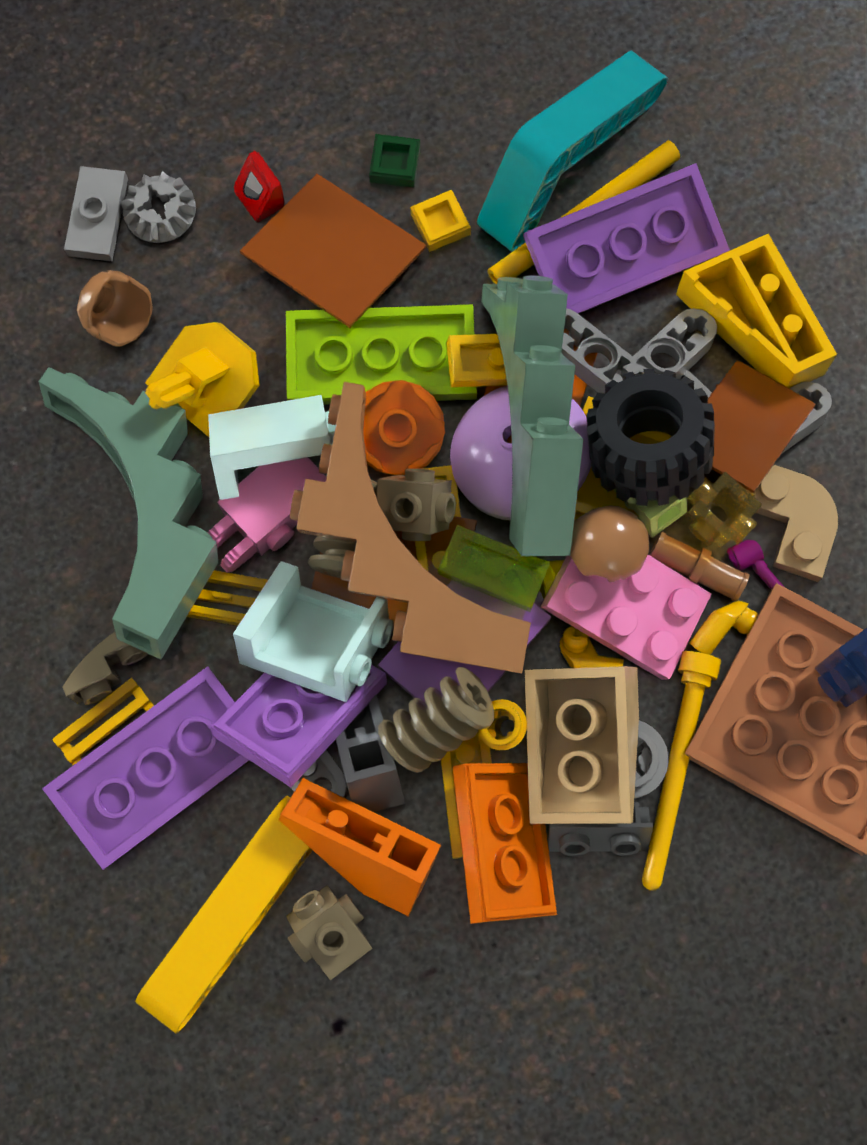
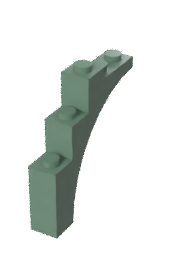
M523 276V279L500 277L497 284H483L481 302L489 312L497 331L508 385L512 436V504L509 539L521 556H570L583 438L569 425L575 364L562 354L568 294L552 284V278L544 276Z
M48 367L39 380L45 407L75 423L103 448L121 472L136 505L138 515L137 552L129 585L112 618L116 637L124 643L162 659L218 564L217 542L213 540L210 534L196 526L190 525L187 528L185 527L203 498L201 474L197 473L191 465L184 461H172L188 435L186 410L181 408L178 403L167 409L162 407L157 410L153 409L149 405L150 398L146 395L145 391H142L134 405H132L125 397L111 391L105 393L88 385L84 379L76 374H63Z

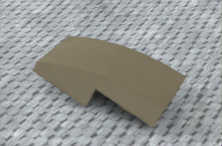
M114 632L99 643L78 664L62 688L66 696L77 704L83 701L85 705L97 703L113 692L111 687L122 682L114 666L115 664L121 662L122 665H129L143 659L148 653L118 640Z

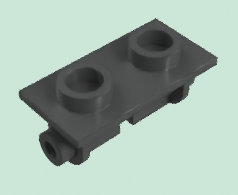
M634 802L633 823L547 824L549 828L548 848L549 852H561L567 856H580L588 852L611 851L616 855L628 856L639 851H648L653 830V823H650L649 807H639V802Z

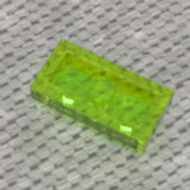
M457 525L438 568V575L531 612L549 569L550 562L535 556H521L516 548Z

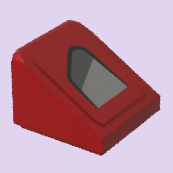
M254 150L249 153L234 185V191L256 222H260L283 208L285 200L280 181L259 152L256 153Z

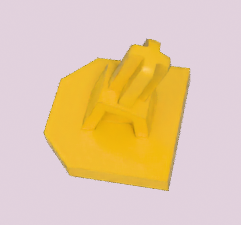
M211 322L185 326L145 382L148 385L145 393L150 398L149 405L157 410L161 407L167 409L178 403L181 408L186 410V418L209 437L208 414L244 408L260 386L256 352L222 323Z

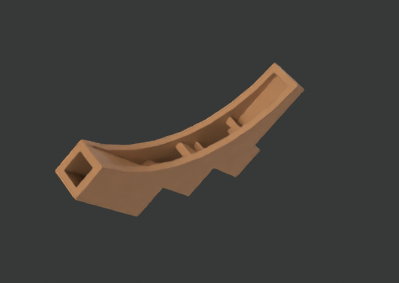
M344 382L342 394L332 395L329 408L328 424L336 425L333 444L324 443L320 458L319 473L327 475L326 482L305 478L303 491L295 489L291 503L290 519L297 520L296 529L303 534L356 543L355 551L346 550L341 572V580L349 581V592L408 603L407 612L397 610L392 636L393 641L401 642L400 652L522 674L531 622L492 612L456 594L425 570L397 538L378 504L367 469L363 435L366 403L365 387L361 384Z

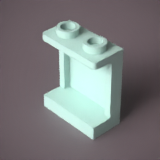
M322 395L208 414L210 458L220 500L239 497L237 472L239 469L321 456L324 443L333 444L336 425L328 424L329 411L325 412Z
M280 561L234 631L233 636L240 664L347 702L356 685L362 686L367 680L372 664L371 659L378 647L384 648L389 642L393 631V621L389 619L387 599L376 597L370 609L301 586L298 567Z

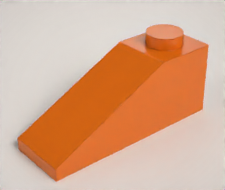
M302 778L279 818L282 824L359 892L406 916H409L419 897L441 847L440 844L305 778Z

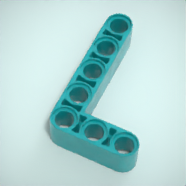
M631 50L526 122L515 134L505 152L479 213L477 225L511 252L524 244L523 234L537 227L561 174L647 111L662 94L668 82V77Z

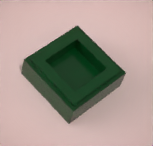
M375 134L369 172L370 182L415 188L421 148L420 139Z

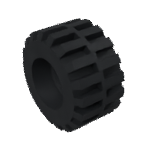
M643 369L644 374L635 376L632 371L623 374V381L619 383L615 380L610 381L605 385V394L597 393L592 400L593 408L588 409L587 413L589 457L595 478H600L601 486L607 492L616 489V498L627 502L632 497L636 499V505L647 506L648 500H657L658 506L669 504V497L676 496L681 500L689 496V487L698 489L704 483V474L710 473L714 457V410L712 404L708 403V395L702 388L694 390V381L685 376L679 380L676 379V372L665 370L663 374H655L654 369ZM646 431H659L672 436L663 442L655 444H643L630 439L636 434Z

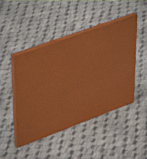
M737 360L722 381L716 384V389L708 398V403L713 406L715 421L714 457L711 469L754 493L816 404Z

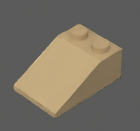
M637 667L525 670L530 824L633 823L639 728Z

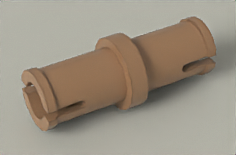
M663 531L658 535L649 553L651 557L686 576L687 579L695 584L698 582L731 598L734 602L741 596L750 576L746 572L743 573L711 557L712 551L704 547L699 551L666 535Z

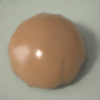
M107 270L92 276L80 292L76 311L82 327L89 334L112 346L121 347L137 340L148 327L153 306L151 293L146 286L120 271Z
M607 505L592 509L574 520L570 556L583 575L601 576L607 578L608 582H615L619 579L624 580L641 570L649 553V536L644 523L639 520L638 515L620 506Z

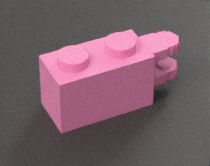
M308 457L258 466L239 483V497L223 499L217 502L225 517L207 532L217 542V548L237 530L244 537L221 561L220 566L227 573H232L256 552L262 556L269 549L276 551L291 539L294 534L293 528L297 525V520L290 519L291 503L295 489L303 491L305 478L326 482V476L319 473V468Z

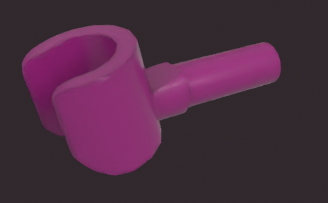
M744 540L727 549V556L735 569L742 571L752 566L755 573L759 575L770 589L776 583L783 586L763 561V551L756 541Z

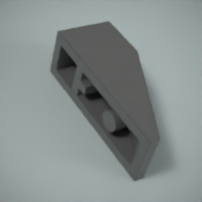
M377 695L371 699L368 705L336 738L351 800L372 812L406 804L394 758L389 754L378 734V725L383 720Z

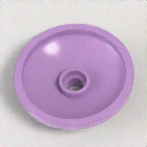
M508 385L484 395L468 409L455 430L450 449L453 476L467 500L480 511L504 520L511 519L512 443H507V439L511 435ZM572 399L569 425L583 438L578 483L579 491L590 472L591 460L587 437V417L581 407Z

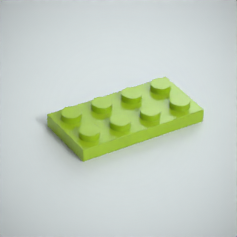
M473 304L369 308L351 328L324 310L286 311L287 401L322 395L323 405H329L333 394H342L344 382L364 385L365 391H368L382 382L404 380L422 386L435 397L436 401L476 400L477 387H451L446 345L449 335H474Z

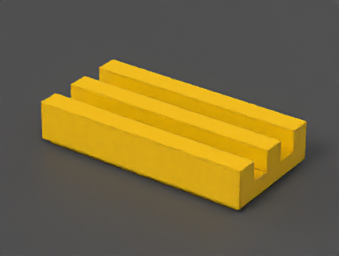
M214 570L207 582L261 591L268 580ZM203 589L197 600L248 609L256 599ZM193 605L187 617L238 626L246 614Z
M131 677L52 740L62 750L69 763L74 765L82 759L81 756L134 714L142 708L148 711L154 704ZM134 695L136 699L73 747L70 744L127 698Z

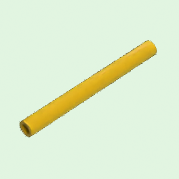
M667 140L561 217L648 183L680 160L679 150L674 143ZM526 242L487 270L494 284H497L500 277L516 278L534 265Z

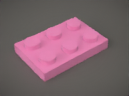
M647 555L639 572L624 580L619 579L615 582H608L607 578L601 576L583 575L571 556H566L541 608L661 680H667L671 678L682 656V652L685 650L712 594L650 555Z

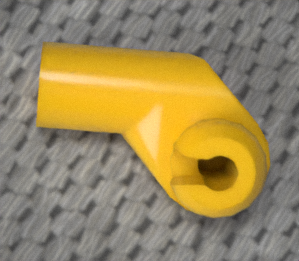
M739 600L721 607L707 617L689 644L699 652L711 655L732 626L741 634H748L758 617V613L747 607L749 603Z
M573 626L568 627L564 631L563 637L560 640L561 653L570 668L623 666L624 659L598 655L589 640V636Z

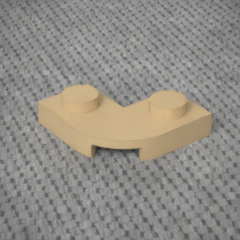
M773 465L754 493L746 489L740 508L786 523L772 567L819 582L823 578L838 528L836 505L829 492L815 479Z

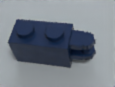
M867 628L815 667L820 674L818 682L823 691L833 701L838 702L840 700L845 708L867 695Z

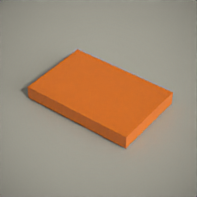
M464 763L452 766L470 923L557 915L546 825L530 824L528 763Z

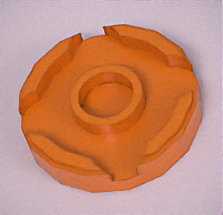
M404 380L382 382L366 391L363 435L367 464L376 471L391 475H405V469H422L430 464L440 451L445 435L444 414L432 394L422 386Z

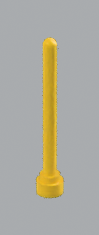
M683 651L678 672L682 674L681 683L685 684L642 876L643 886L651 891L657 890L663 881L689 763V757L685 755V752L696 731L705 689H710L712 681L717 680L721 665V659L700 652Z

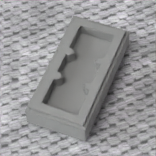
M80 166L64 246L67 256L113 261L123 209L121 201L125 199L128 183L125 171Z

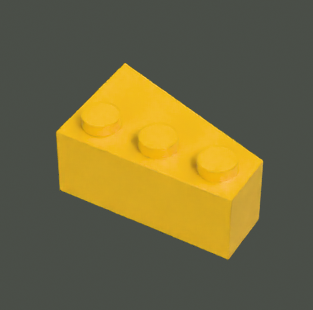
M769 233L683 272L676 295L690 309L695 308L708 312L716 321L717 334L758 372L789 389L801 382H811L825 375L837 353Z

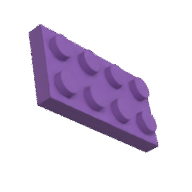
M696 163L523 234L538 275L552 278V284L568 294L566 308L576 313L586 311L730 251Z
M208 666L42 788L102 870L249 761L213 736L211 726L235 702Z

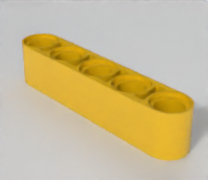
M285 796L274 808L146 982L135 1000L136 1004L175 1034L179 1033L192 1018L313 851L279 821L280 814L291 798L289 796Z

